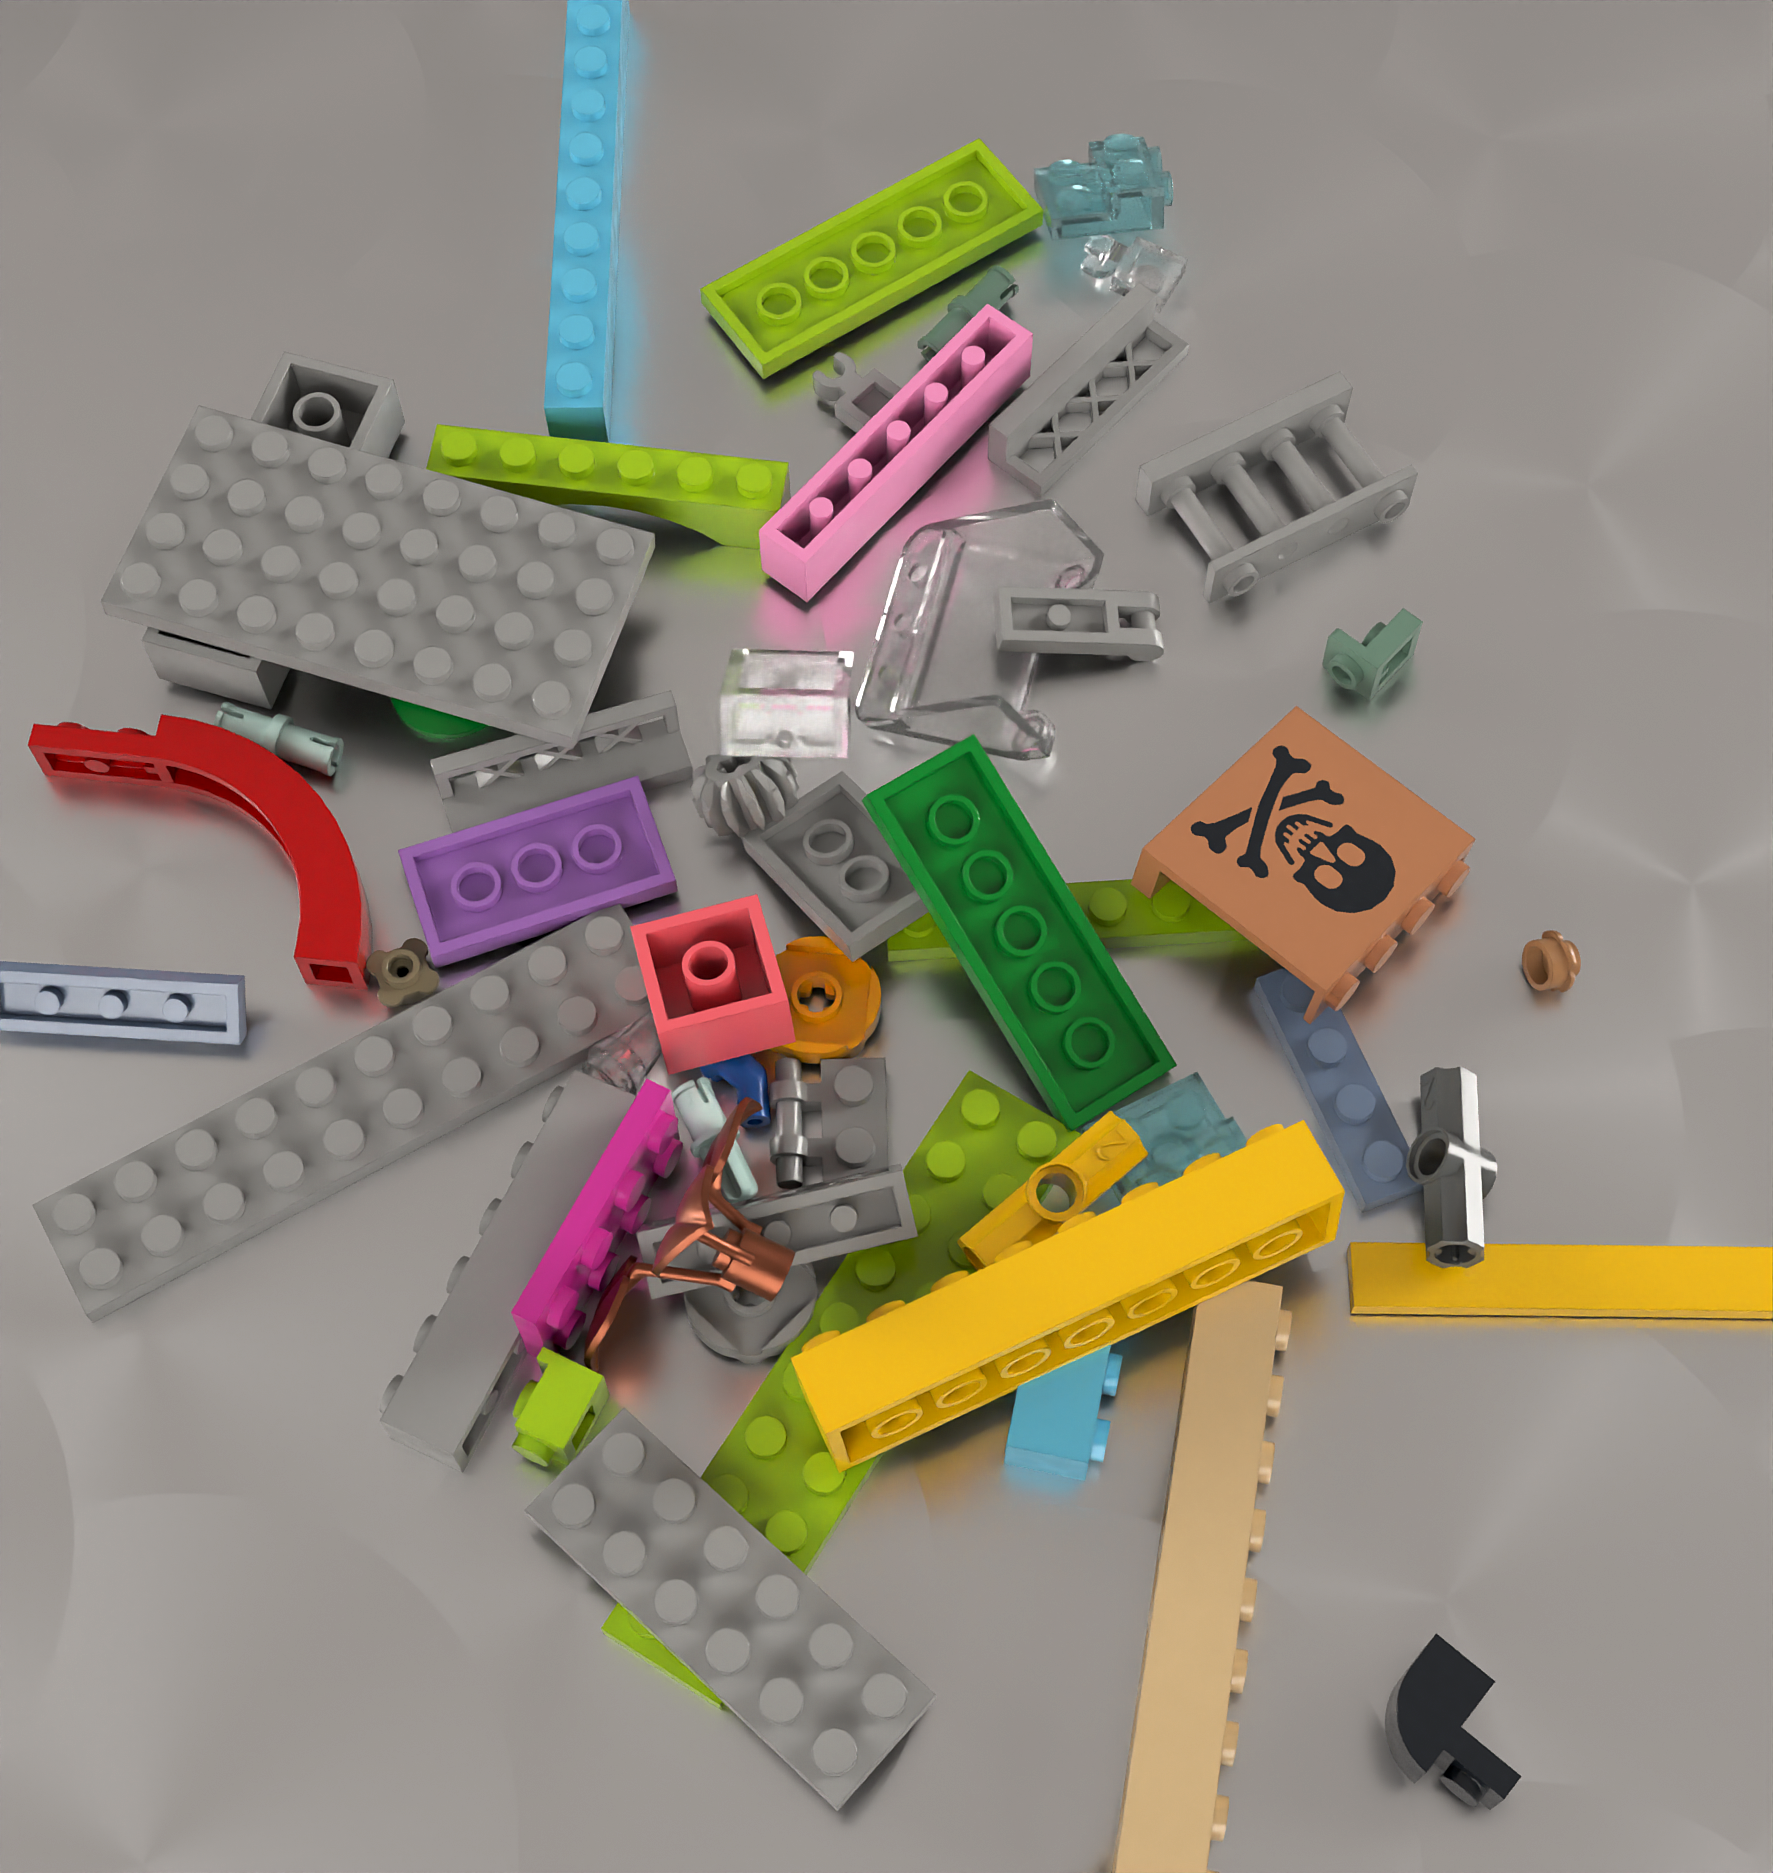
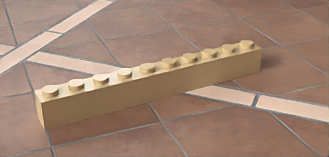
M1248 1280L1193 1306L1111 1873H1219L1207 1870L1211 1840L1223 1842L1228 1819L1229 1796L1217 1794L1220 1766H1233L1238 1741L1239 1723L1227 1721L1230 1692L1242 1694L1247 1671L1248 1650L1236 1648L1239 1621L1251 1623L1257 1593V1580L1245 1578L1248 1552L1260 1553L1266 1523V1510L1254 1508L1257 1483L1269 1484L1275 1453V1443L1263 1441L1266 1416H1278L1283 1391L1284 1377L1272 1374L1275 1350L1286 1352L1292 1321V1311L1280 1309L1283 1286Z

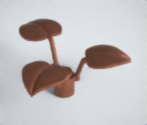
M745 1097L727 1118L720 1133L710 1146L701 1172L684 1194L676 1212L675 1224L666 1232L657 1251L654 1264L636 1262L638 1258L630 1255L609 1282L599 1300L586 1337L584 1348V1364L586 1368L599 1373V1344L614 1321L624 1296L645 1277L713 1285L732 1293L737 1285L770 1302L776 1297L790 1270L795 1251L760 1235L763 1227L747 1220L721 1193L723 1167L733 1147L739 1126L751 1115L763 1109L756 1100ZM709 1202L731 1221L741 1233L729 1228L722 1239L708 1232L714 1228L709 1210ZM697 1240L717 1250L712 1266L722 1270V1273L667 1265Z

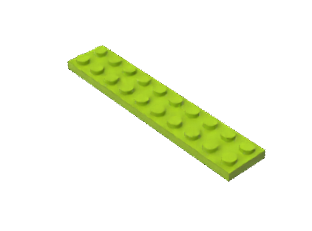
M970 1070L903 1169L918 1237L847 1254L816 1301L814 1313L809 1324L793 1342L787 1345L700 1477L805 1575L812 1568L884 1452L839 1473L804 1398L790 1358L802 1353L803 1345L819 1334L832 1330H838L843 1334L867 1323V1316L886 1303L902 1300L905 1304H908L931 1293L930 1289L933 1284L951 1273L962 1270L968 1271L969 1274L977 1272L966 1259L964 1252L957 1244V1240L1022 1186L1038 1167L1050 1162L1082 1135L1076 1130L1068 1132L1062 1122ZM1043 1184L1037 1187V1199L1040 1204L1043 1203L1054 1184ZM617 1603L601 1627L603 1634L722 1710L725 1704L626 1609Z

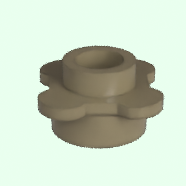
M410 938L400 948L389 952L377 950L368 957L366 966L368 972L377 977L380 986L377 996L384 1006L393 1008L399 1005L414 1004L426 995L432 994L438 988L439 976L436 971L428 966L426 960L428 947L424 941ZM402 968L409 970L405 977L397 975V972Z

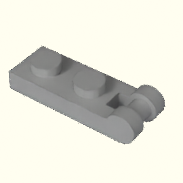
M998 586L993 597L997 651L1127 655L1130 659L1140 662L1156 660L1164 654L1163 634L1156 630L1155 620L1160 617L1159 597L1153 592ZM1119 618H1125L1127 622L1131 623L1132 628H1120Z

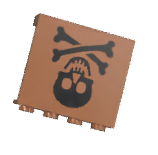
M1296 706L1142 848L1131 885L1149 899L1170 880L1179 885L1315 991L1303 1016V1019L1311 1024L1328 1006L1334 1011H1338L1344 1006L1359 986L1360 981L1356 977L1366 967L1375 973L1384 965L1397 947L1398 942L1394 939L1403 930L1412 935L1422 926L1434 909L1435 904L1431 901L1440 892L1448 898L1459 888L1470 872V867L1464 861L1476 839Z

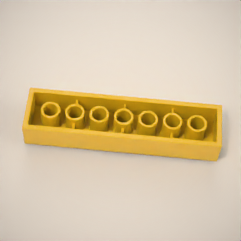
M1302 1120L1285 1129L1282 1124L1268 1126L1252 1135L1247 1140L1246 1147L1224 1157L1220 1153L1205 1155L1191 1163L1184 1170V1175L1162 1186H1159L1157 1182H1149L1138 1186L1122 1198L1121 1205L1099 1215H1096L1093 1211L1078 1214L1064 1222L1059 1227L1058 1234L1035 1245L1031 1241L1013 1244L1001 1251L995 1257V1263L972 1274H969L966 1270L951 1273L933 1284L930 1289L931 1293L908 1304H905L902 1300L886 1303L872 1311L867 1316V1323L843 1334L838 1330H832L810 1339L803 1345L802 1353L790 1359L804 1398L838 1472L841 1473L1017 1390L1018 1386L1110 1344H1115L1335 1240L1345 1190L1306 1122Z

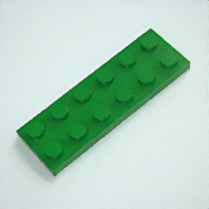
M975 734L870 792L862 799V803L1047 1107L1054 1118L1062 1122L1068 1132H1072L1177 1066Z

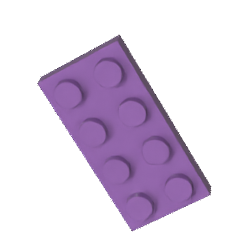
M639 776L398 850L435 968L564 928L593 912L621 904L624 909L678 891L673 870Z

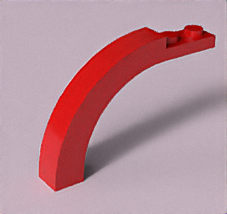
M163 714L160 716L155 736L134 728H122L117 732L93 730L73 722H62L57 726L33 724L28 747L44 775L190 791L220 801L251 818L278 843L293 864L300 899L299 929L293 957L305 983L368 990L370 973L366 963L368 957L372 954V925L368 900L359 871L336 819L321 797L298 772L278 756L252 740L222 727L194 719Z

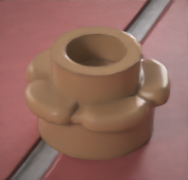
M1549 930L1543 932L1542 939L1529 941L1525 945L1522 953V965L1528 982L1539 991L1550 989L1551 991L1559 990L1560 992H1566L1573 986L1575 977L1580 972L1581 958L1574 943L1569 940H1563L1561 933Z

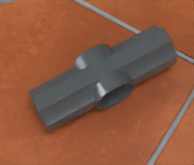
M1435 1067L1420 1076L1422 1133L1417 1136L1410 1147L1406 1168L1409 1177L1414 1182L1424 1186L1426 1261L1441 1268H1469L1484 1261L1485 1245L1482 1200L1488 1195L1494 1185L1497 1176V1163L1491 1152L1480 1147L1477 1075L1463 1067L1448 1069Z

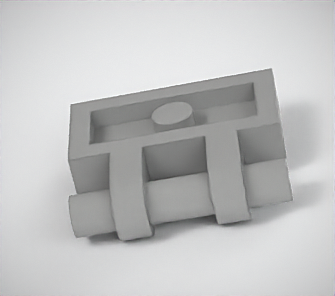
M787 1057L778 1059L775 1062V1082L769 1086V1105L772 1109L776 1110V1136L770 1139L769 1145L770 1162L776 1165V1185L779 1188L794 1189L803 1185V1166H822L823 1182L888 1166L885 1057L820 1059L821 1083L809 1084L801 1081V1061L799 1059ZM821 1111L822 1138H806L802 1136V1112Z

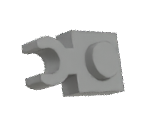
M841 352L833 355L834 371L841 375V377L835 379L828 378L819 370L813 373V388L816 394L827 401H836L835 417L856 433L901 390L899 386L875 368L862 378L856 373L854 361L848 355Z

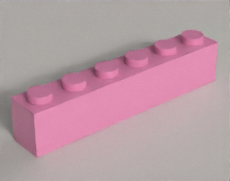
M986 304L759 530L762 571L808 602L1030 377L1033 333L994 307Z

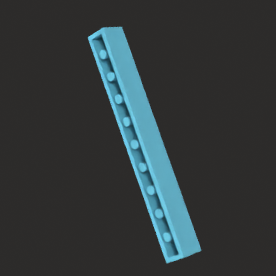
M629 0L567 1L544 411L549 436L610 443Z

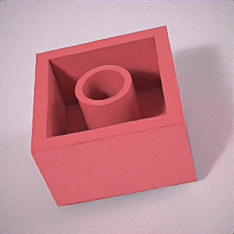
M757 894L630 926L668 1075L796 1042L787 994Z

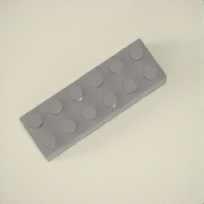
M285 351L251 418L253 421L385 458L389 457L405 423L393 379ZM152 627L147 628L141 640L159 679L272 709L290 670L286 666Z

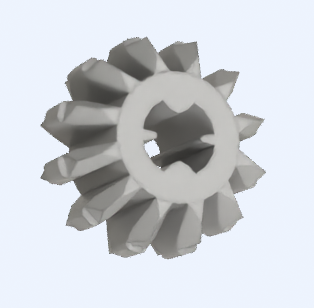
M745 739L740 745L734 747L726 745L725 750L721 753L708 755L705 758L706 765L698 767L692 773L694 780L690 787L694 795L692 801L700 818H704L708 828H714L718 836H728L735 832L738 837H744L751 830L761 829L764 831L765 826L770 822L782 821L785 818V810L793 808L798 803L796 792L799 789V785L796 781L798 776L790 757H786L783 748L776 747L771 739H762L756 743L752 739Z

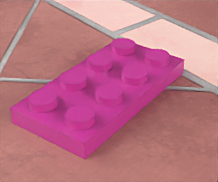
M649 1079L645 1080L512 1309L511 1314L528 1354L537 1358L542 1347L558 1354L561 1347L569 1350L574 1345L586 1320V1313L582 1312L594 1289L602 1292L616 1271L619 1262V1255L615 1254L626 1233L635 1234L648 1215L651 1206V1198L647 1197L659 1176L667 1178L674 1170L682 1153L683 1142L679 1141L678 1118L675 1115L670 1089Z

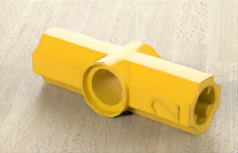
M1110 1110L1050 1162L1038 1167L1022 1186L957 1240V1244L964 1252L966 1259L979 1271L994 1264L995 1257L1013 1244L1031 1241L1035 1245L1058 1234V1229L1064 1222L1081 1214L1148 1156L1149 1153L1144 1148L1140 1136L1125 1119L1119 1118ZM1043 1184H1054L1061 1187L1069 1197V1209L1057 1213L1046 1210L1037 1199V1187Z

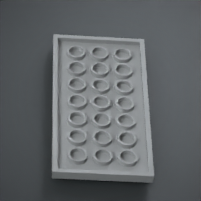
M199 405L101 599V604L105 613L110 616L573 750L654 552L655 534Z

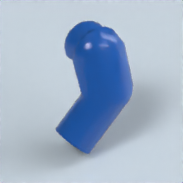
M747 1054L699 1067L704 1077L711 1078L714 1082L725 1079L736 1089L737 1105L745 1097L752 1098L761 1104L763 1109L751 1115L740 1126L760 1128L770 1124L771 1114L767 1072L765 1067L753 1056Z

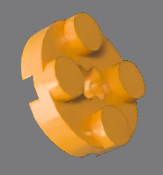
M826 936L803 937L786 944V950L777 954L776 960L789 1002L796 1042L770 1048V1050L810 1064H821L820 1059H845L859 1055L864 1049L865 1041L875 1031L881 1013V987L875 970L872 966L870 969L867 962L862 958L852 962ZM813 988H824L826 998L835 1001L831 1006L824 1007L823 1011L812 1012L809 1011L807 1005L799 1003L800 997L807 998L811 996Z

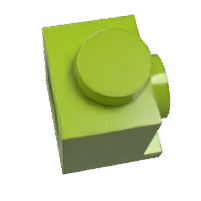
M542 1347L536 1359L543 1375L539 1382L532 1379L525 1385L514 1407L513 1417L517 1418L514 1426L518 1435L512 1444V1448L527 1459L543 1466H548L552 1458L568 1466L578 1455L605 1406L610 1393L603 1375Z

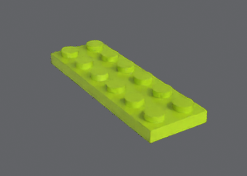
M978 138L700 288L701 303L762 379H765L1042 226L1044 210L985 143Z

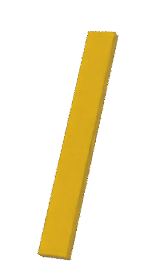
M1350 1242L1347 1248L1351 1314L1773 1319V1247L1484 1244V1261L1469 1268H1441L1426 1261L1425 1243Z

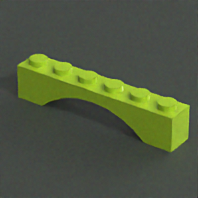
M441 424L436 426L426 467L427 470L552 505L607 506L641 512L700 532L724 546L760 549L759 530L791 499L789 462Z

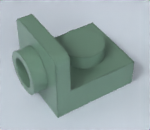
M1403 608L1387 625L1382 622L1377 623L1368 632L1362 643H1359L1341 629L1336 628L1328 636L1322 665L1328 670L1330 676L1337 684L1346 689H1354L1370 700L1414 655L1423 621Z

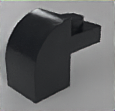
M1437 1633L1415 1658L1390 1694L1385 1713L1387 1742L1397 1765L1414 1784L1427 1773L1434 1763L1444 1771L1440 1777L1441 1781L1454 1795L1471 1806L1476 1807L1481 1802L1491 1810L1506 1798L1521 1778V1775L1461 1726L1495 1681Z

